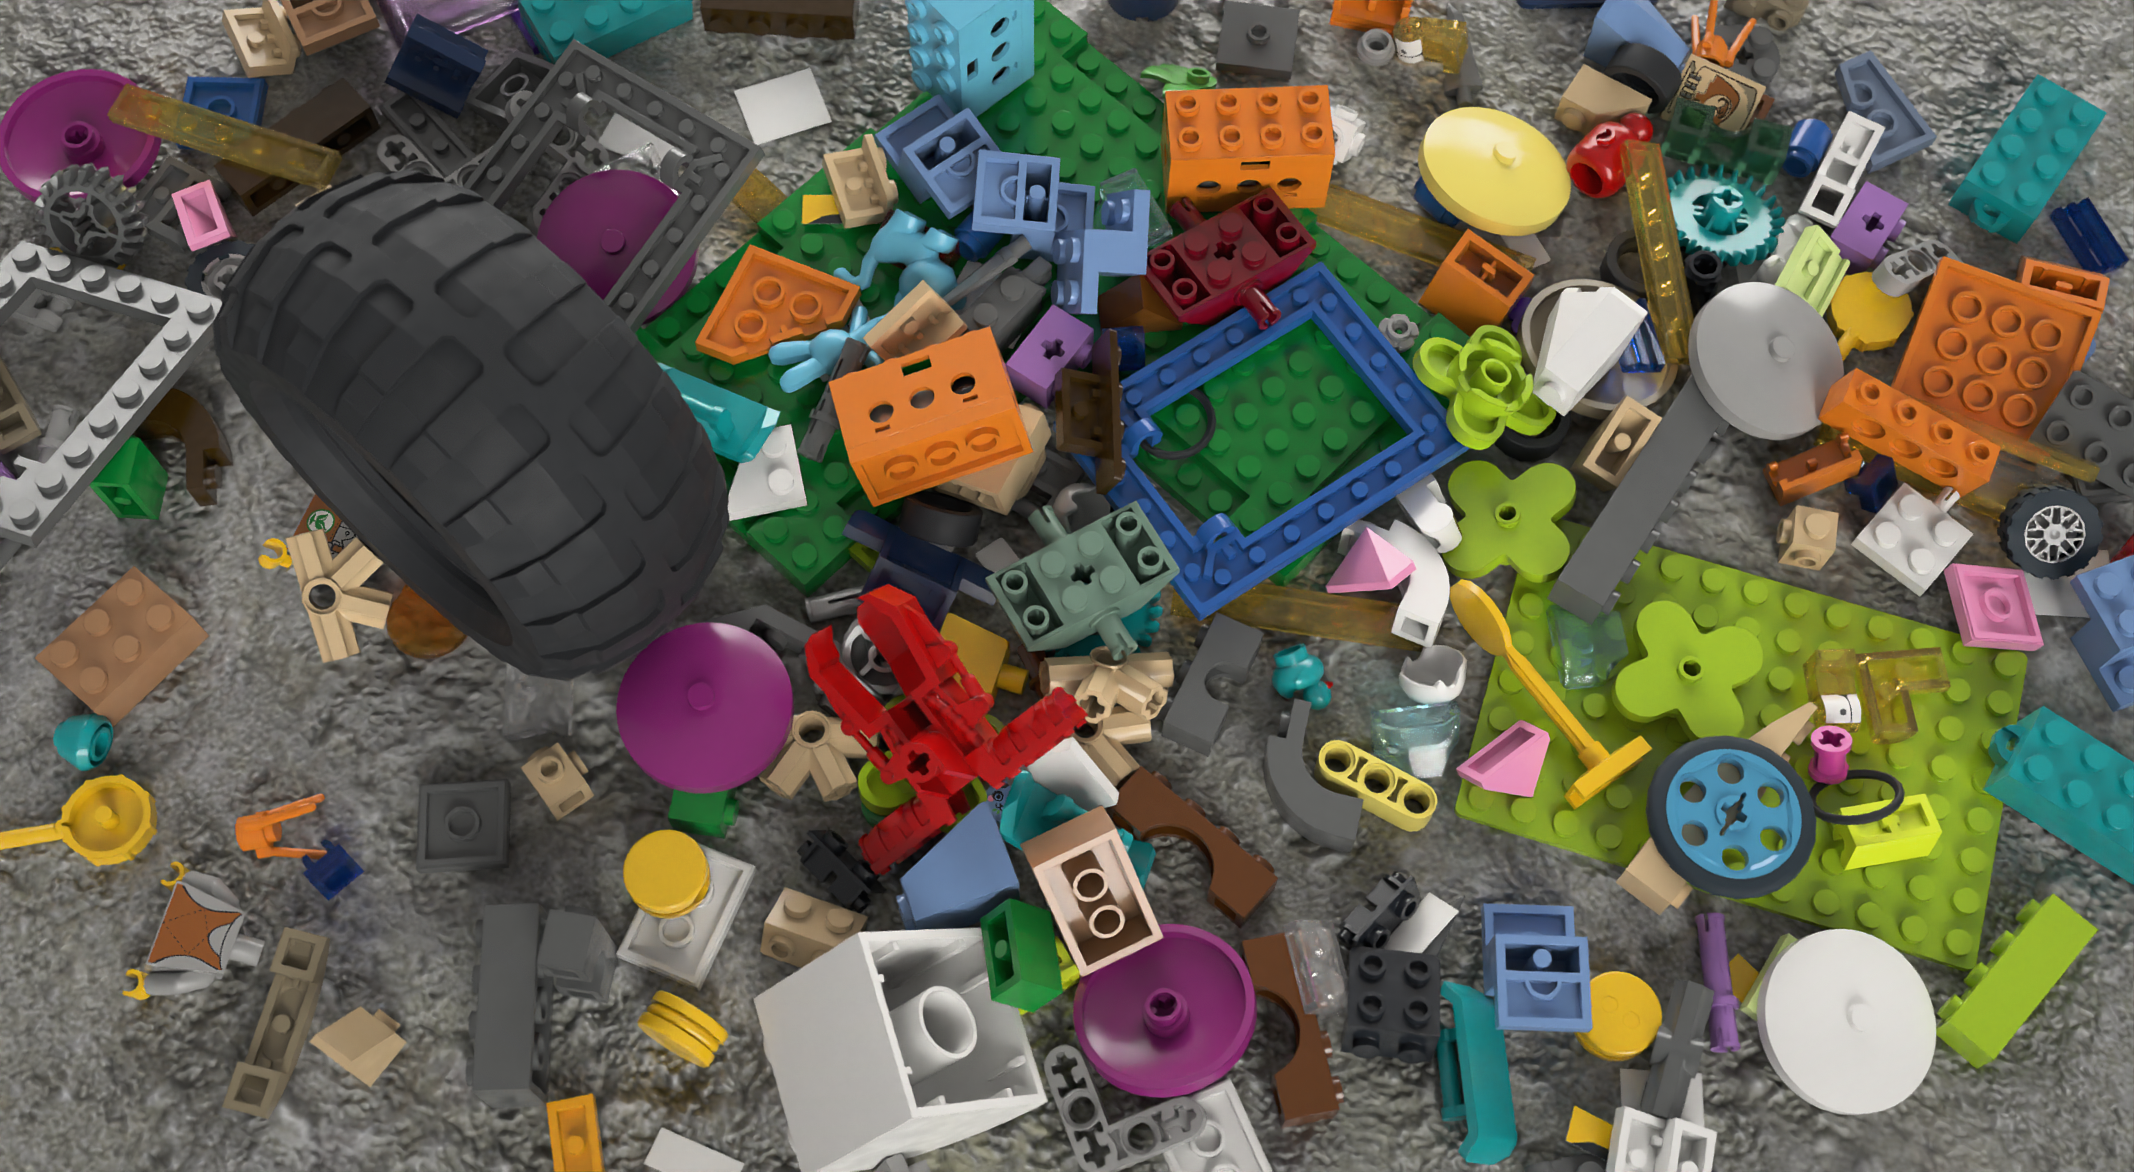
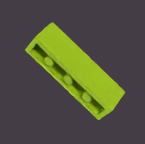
M2054 893L2039 903L2034 899L2030 900L2019 911L2015 919L2020 924L2015 931L2010 933L2006 930L1992 944L1989 950L1994 954L1993 958L1987 965L1982 962L1976 965L1963 981L1969 987L1959 998L1954 994L1937 1012V1015L1942 1020L1936 1026V1035L1976 1069L1993 1061L2098 931L2096 927Z

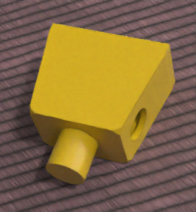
M948 612L940 634L945 641H953L957 645L959 659L968 673H972L976 677L984 692L989 693L993 697L994 702L999 688L1022 695L1027 683L1029 670L1008 664L1010 642L999 635ZM957 672L953 678L962 687L960 683L961 677Z

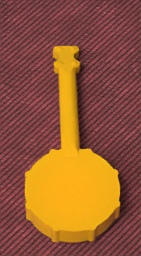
M1860 272L1850 276L1845 275L1826 309L1828 324L1833 335L1839 339L1837 343L1843 362L1853 348L1864 352L1893 347L1914 316L1908 293L1899 297H1892L1883 293L1874 284L1872 272Z
M123 774L103 776L93 780L88 779L71 795L67 803L61 807V820H58L56 823L0 832V850L62 839L66 845L97 867L100 865L118 864L127 860L132 861L147 846L153 835L157 833L156 799Z

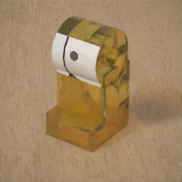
M1406 17L1398 21L1393 28L1396 54L1401 61L1406 63H1416L1419 61L1442 63L1445 73L1459 74L1469 46L1466 22L1428 17Z
M1855 649L1815 650L1803 664L1808 700L1817 706L1813 713L1816 729L1823 726H1837L1848 733H1857L1860 728L1861 706L1856 694L1853 669L1857 665Z

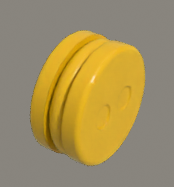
M658 830L643 836L631 847L624 861L623 880L628 893L643 912L653 917L671 919L688 914L703 901L710 886V867L701 847L692 837L680 831Z
M1606 972L1591 979L1590 992L1593 1029L1589 1033L1574 1032L1577 1040L1589 1053L1606 1061L1619 1062L1636 1057L1653 1043L1657 1037L1659 1026L1662 1023L1661 1006L1656 994L1642 979L1626 972Z
M658 990L650 1000L652 1004L647 1007V1012H643L637 1020L639 1028L656 1042L685 1060L700 1067H709L715 1058L713 1053L718 1050L720 1043L723 1045L727 1040L728 1032L717 1021L694 1005L669 992Z

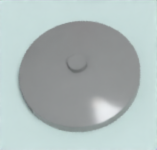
M1763 282L1736 284L1724 289L1707 302L1698 312L1690 330L1688 355L1696 384L1709 405L1732 426L1759 438L1785 440L1801 436L1822 423V421L1818 420V416L1830 386L1844 377V367L1838 343L1830 327L1821 315L1801 297L1773 284Z

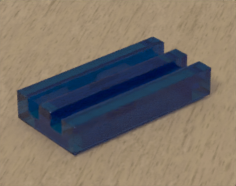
M2089 197L2082 199L2078 204L2075 202L2070 203L2065 209L2062 207L2056 208L2050 214V219L2083 270L2106 274L2123 268L2129 261ZM2069 217H2071V219L2073 220V222H2074L2075 225L2077 226V228H2078V230L2080 231V233L2082 234V236L2079 235V233L2077 232V230H2076L2075 227L2073 226L2072 222L2070 221ZM2090 248H2091V250L2093 251V253L2095 254V256H2096V258L2098 259V261L2100 262L2101 266H2099V264L2097 263V261L2095 260V258H2094L2093 255L2091 254V252H2090V250H2089Z
M1638 298L1635 303L1648 313L1629 342L1630 345L1628 344L1619 359L1622 373H1660L1666 363L1646 299ZM1630 346L1634 348L1638 361L1636 363L1634 362Z

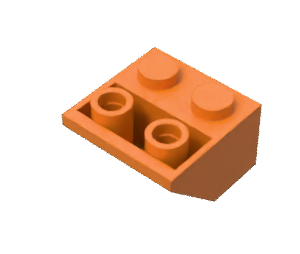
M1467 229L1443 261L1418 301V304L1434 316L1439 312L1471 337L1476 329L1483 325L1500 327L1530 288L1535 275L1470 229Z
M2021 255L2015 281L2103 312L2110 278L2100 273Z

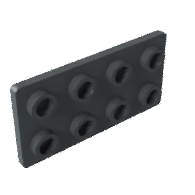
M2078 370L2073 371L2029 437V441L2134 500V401Z

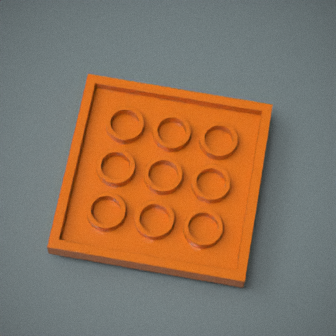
M1943 256L1937 264L1891 387L2000 446L2001 451L2042 465L2046 463L2049 452L2031 443L2029 437L2072 372L2081 371L2103 312Z

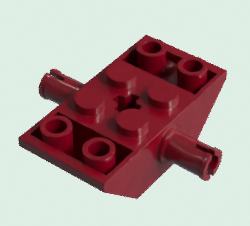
M1271 186L1208 220L1203 217L1190 198H1182V202L1186 206L1185 208L1178 200L1171 207L1169 214L1183 229L1184 233L1147 252L1146 275H1144L1146 281L1178 322L1213 326L1240 309L1245 308L1260 329L1268 328V324L1265 322L1266 319L1273 326L1281 317V311L1276 308L1266 294L1284 284L1316 248V241Z

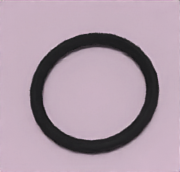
M1197 388L1189 392L1203 405L1208 419L1206 432L1197 444L1183 451L1173 452L1154 446L1151 447L1147 440L1144 439L1140 443V447L1153 456L1168 460L1186 459L1199 453L1211 441L1216 428L1215 410L1210 400Z
M1868 769L1849 770L1846 780L1874 779L1883 781L1894 789L1895 796L1889 805L1877 811L1845 816L1825 812L1817 805V795L1821 790L1830 786L1829 784L1817 782L1809 791L1813 801L1815 816L1823 821L1840 825H1860L1881 820L1891 815L1900 807L1904 801L1905 794L1902 784L1895 777L1887 773Z

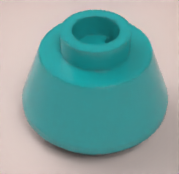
M96 713L73 715L57 726L53 736V743L62 758L81 771H89L101 765L106 759L113 741V726L107 717L97 715Z

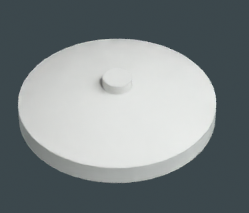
M1831 929L1810 934L1796 940L1783 949L1770 964L1763 977L1757 1002V1024L1762 1046L1773 1069L1781 1080L1808 1103L1829 1112L1845 1115L1883 1111L1905 1100L1915 1091L1926 1076L1936 1045V1020L1933 1005L1922 979L1913 966L1901 953L1883 940L1864 932L1849 929Z

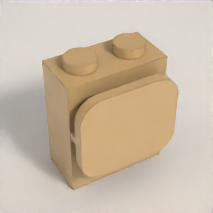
M1029 403L1018 404L1033 453L934 486V490L1008 515L1014 502L1028 493L1046 460L1045 446L1052 434L1044 412Z

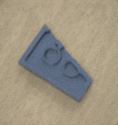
M1871 50L1839 64L1835 71V77L1847 113L1849 111L1886 127L1865 166L1867 174L1933 144L1937 136Z

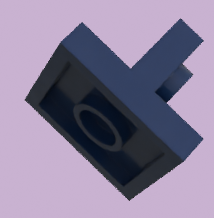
M416 13L384 83L457 119L465 105L464 102L467 100L473 85L485 66V57L489 50Z

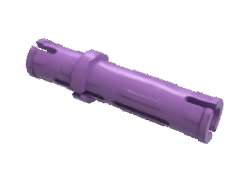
M1707 913L1708 919H1705L1704 914H1699L1695 917V922L1697 923L1703 982L1705 987L1715 991L1708 1019L1711 1042L1710 1050L1725 1053L1728 1052L1727 1047H1730L1732 1052L1741 1049L1735 1010L1739 1009L1738 998L1733 996L1724 924L1725 916L1722 913Z

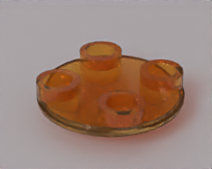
M407 584L389 609L387 616L388 635L401 652L411 657L433 659L445 656L456 650L468 637V635L457 629L426 600L415 593Z

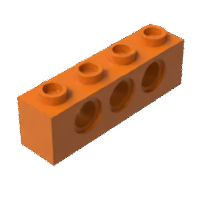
M1858 368L1853 369L1830 386L1818 416V420L1842 433L1848 432L1849 437L1942 488H1954L1951 493L1957 491L1960 498L1989 482L2001 450L2000 446Z

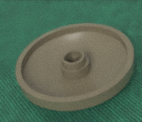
M1572 279L1555 283L1540 291L1531 300L1519 322L1517 341L1522 352L1521 362L1526 372L1532 374L1533 381L1548 317L1561 293L1566 288H1581L1582 292H1596L1600 287H1615L1648 312L1618 362L1589 390L1571 411L1587 417L1605 420L1627 395L1649 410L1662 401L1677 375L1679 363L1678 350L1669 327L1648 303L1619 286L1590 279Z

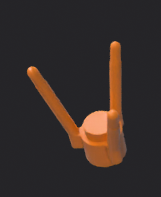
M1710 0L1705 35L1701 41L1699 17L1697 15L1691 17L1692 54L1723 68L1724 66L1731 68L1736 54L1755 26L1756 19H1749L1728 50L1725 40L1721 36L1714 35L1718 0Z
M321 793L272 810L238 817L236 820L235 833L240 849L243 852L255 850L258 859L275 856L347 861L350 857L346 852L274 847L273 845L274 842L280 841L282 838L280 822L315 811L317 808L316 804L325 799V796Z

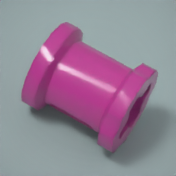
M1837 726L1817 728L1811 734V746L1814 749V757L1811 758L1808 765V773L1817 782L1829 785L1839 784L1846 780L1849 771V765L1845 760L1846 754L1852 748V737L1846 730Z

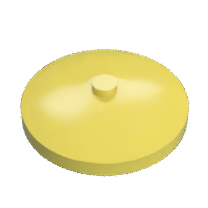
M1466 107L1446 112L1430 125L1418 150V165L1421 176L1435 199L1455 217L1486 232L1504 236H1525L1538 233L1551 226L1557 220L1570 197V175L1566 169L1565 161L1555 146L1528 123L1501 111L1480 107Z

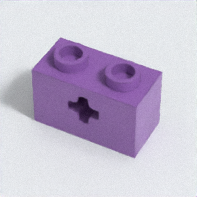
M1867 181L1830 236V239L1841 250L1839 256L1851 262L1845 272L1849 275L1866 272L1868 267L1875 270L1889 251L1882 246L1886 239L1894 243L1907 223L1900 217L1909 204Z
M1053 304L1005 364L1013 388L1047 409L1055 399V374L1061 368L1077 370L1080 367L1084 369L1092 360L1094 329Z

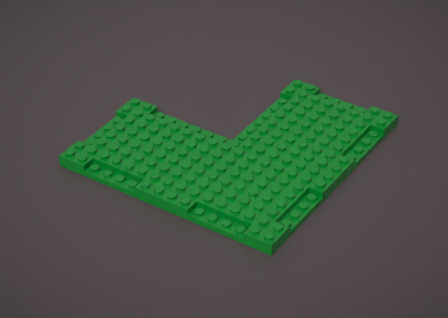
M1034 0V76L977 116V120L1001 152L1060 158L1059 182L1095 186L1093 229L1105 230L1106 225H1103L1101 221V209L1104 201H1107V194L1139 189L1150 190L1147 252L1184 233L1175 219L1169 213H1166L1161 156L1164 103L1088 43V33L1047 0ZM928 91L923 92L877 132L870 127L843 151L862 148L864 135L872 134L874 138L875 134L927 102L933 96ZM886 159L887 177L889 180L893 179L898 190V203L893 205L892 216L896 208L903 212L908 211L927 222L922 233L926 234L933 227L937 230L942 229L955 236L956 228L969 215L972 209L966 208L951 219H948L932 197L920 204ZM823 168L757 223L758 233L650 325L645 329L640 326L635 333L640 343L657 363L665 364L779 411L780 415L775 427L791 424L796 451L802 439H804L811 421L809 414L812 409L817 408L828 380L822 382L821 378L818 377L794 392L785 393L780 385L781 377L786 371L804 361L784 366L774 365L771 363L768 354L733 365L697 351L695 341L750 244L833 276V272L837 268L842 267L854 277L860 274L862 260L870 248L873 237L888 221L844 229L843 224H802L803 195H833ZM1290 209L1316 241V248L1287 281L1321 261L1377 328L1385 318L1390 319L1394 314L1406 315L1410 322L1416 323L1419 335L1418 338L1414 339V345L1407 351L1399 353V355L1413 371V357L1415 353L1430 338H1445L1464 347L1470 338L1466 333L1439 312L1434 317L1430 316L1317 226L1318 216L1310 209ZM1223 211L1200 213L1208 220ZM1005 234L985 258H979L976 262L984 264L1002 247H1007L1010 244L1011 234ZM956 250L949 254L939 253V259L953 269L957 280L968 260L963 258ZM1018 258V262L1013 264L1012 267L1023 271L1034 260ZM1047 261L1052 265V278L1044 286L1047 292L1042 298V309L1037 318L1020 335L1013 349L1008 347L1001 354L1005 364L1053 305L1051 301V287L1053 282L1057 280V264L1052 261ZM878 263L870 287L861 291L859 300L867 309L870 320L885 315L894 308L895 296L899 292V278L902 271L907 267L904 263ZM1099 275L1098 296L1132 276ZM1098 303L1097 314L1072 315L1094 329V344L1101 337ZM850 315V317H849V319H848L846 325L850 322V320H851V315ZM1309 319L1197 387L1210 400L1216 416L1214 435L1203 450L1186 459L1168 460L1149 454L1139 445L1138 456L1133 458V461L1145 474L1201 522L1204 523L1214 515L1224 513L1246 538L1406 437L1407 434L1315 322ZM1182 322V330L1117 335L1118 346L1121 347L1122 351L1121 361L1118 366L1119 382L1212 326ZM1397 329L1395 333L1402 334V331ZM1092 360L1084 369L1079 367L1077 371L1092 374ZM863 365L861 370L867 369L868 367L866 365ZM1428 388L1447 411L1450 400L1446 396ZM1014 389L1017 402L1020 404L1027 396ZM1187 393L1150 416L1163 433L1161 441L1154 445V447L1165 451H1183L1191 448L1201 440L1206 432L1208 419L1203 405L1197 398ZM841 428L840 430H835L822 463L797 453L807 506L732 520L728 524L806 597H810L852 558L849 548L856 541L841 534L855 511L864 510L891 522L901 513L904 497L876 507L872 506L850 464ZM715 453L718 464L722 466L727 493L729 495L739 462ZM1339 533L1271 575L1268 579L1283 590Z

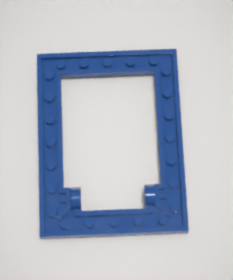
M1321 261L1266 294L1276 308L1281 311V317L1273 326L1266 319L1265 322L1268 324V328L1260 329L1248 311L1242 308L1120 382L1123 386V395L1120 402V420L1124 422L1121 449L1122 458L1126 462V470L1122 481L1103 496L1115 511L1137 501L1180 569L1179 574L1169 583L1198 621L1206 618L1470 449L1459 443L1450 433L1446 424V409L1419 380L1415 372ZM1312 319L1406 432L1407 436L1246 538L1224 513L1216 514L1200 526L1196 535L1192 537L1133 461V458L1138 456L1139 445L1144 439L1147 440L1151 447L1161 441L1163 433L1150 416L1307 320ZM1056 421L1053 422V430H1054L1055 433H1056ZM1071 453L1096 486L1095 457ZM1221 535L1222 538L1213 543L1215 538Z

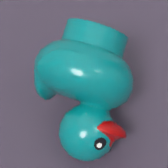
M1305 644L1290 646L1273 655L1276 668L1272 674V685L1282 697L1290 699L1295 691L1304 689L1302 694L1303 701L1312 702L1311 709L1321 710L1329 705L1332 698L1331 687L1334 683L1320 680L1324 674V665L1318 657L1308 654Z

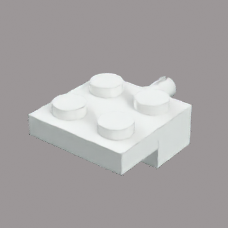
M1904 482L1851 545L1920 597L1973 536V533L1947 513L1960 498L1959 493L1955 491L1945 501V498L1954 488L1945 487L1932 502Z
M1627 1106L1616 1108L1606 1172H1711L1717 1132L1678 1118L1664 1120Z

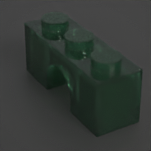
M1677 97L1664 129L1658 155L1702 167L1704 164H1708V168L1717 170L1720 165H1723L1724 173L1732 175L1738 169L1739 177L1748 179L1750 176H1753L1754 181L1773 185L1787 157L1793 131L1792 127L1754 118L1752 124L1747 129L1728 131L1714 123L1713 117L1716 107Z

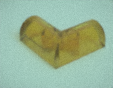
M1941 647L1855 654L1852 658V666L1870 739L1875 744L1897 743L1911 738L1918 732L1909 695L1943 693L1951 687Z

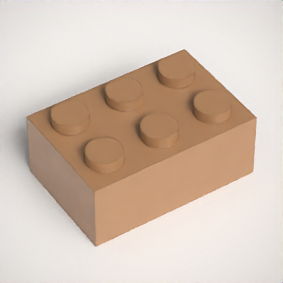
M133 566L42 650L35 659L97 715L107 717L114 727L203 643L209 635L188 612Z
M1102 805L1020 844L1067 949L1080 971L1081 977L1164 938L1119 833Z

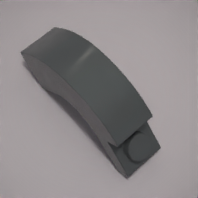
M1294 699L1291 712L1282 711L1277 736L1268 735L1263 757V774L1267 792L1283 820L1301 836L1320 846L1350 853L1356 840L1364 799L1327 790L1311 777L1303 761L1302 746L1312 702Z

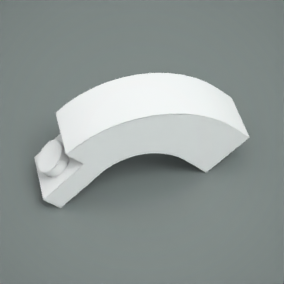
M1849 111L1799 207L1798 213L1835 229L1856 191L1855 186L1886 127Z
M1359 519L1342 531L1337 553L1347 556L1364 529L1368 527L1414 562L1416 570L1397 584L1402 594V601L1398 607L1391 633L1431 649L1439 632L1450 595L1449 576L1442 558L1426 538L1398 520H1394L1388 531L1371 522Z

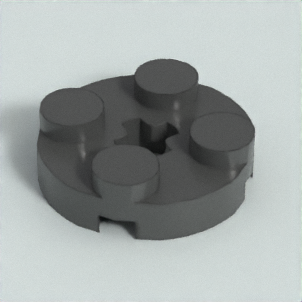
M1745 24L1719 25L1715 27L1714 35L1721 36L1729 50ZM1753 27L1751 33L1736 54L1747 59L1745 65L1739 64V60L1735 58L1731 68L1725 66L1724 68L1763 86L1771 83L1780 66V53L1773 41L1772 32L1766 27Z

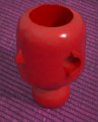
M1631 112L1625 114L1618 123L1610 121L1597 124L1568 154L1566 169L1573 185L1580 192L1597 199L1614 195L1642 166L1643 146L1651 140L1653 135L1651 121L1642 113Z

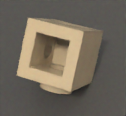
M1796 505L1787 519H1781L1777 529L1776 542L1780 543L1778 563L1820 571L1836 549L1839 513Z
M558 742L551 747H543L535 751L528 758V763L520 767L557 821L594 796L587 782L582 777L589 772L574 750L566 754Z

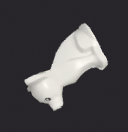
M1797 213L1787 219L1786 223L1781 227L1784 229V233L1776 236L1778 238V245L1773 253H1770L1771 257L1761 264L1748 282H1763L1775 285L1805 227L1813 226V223L1805 215Z

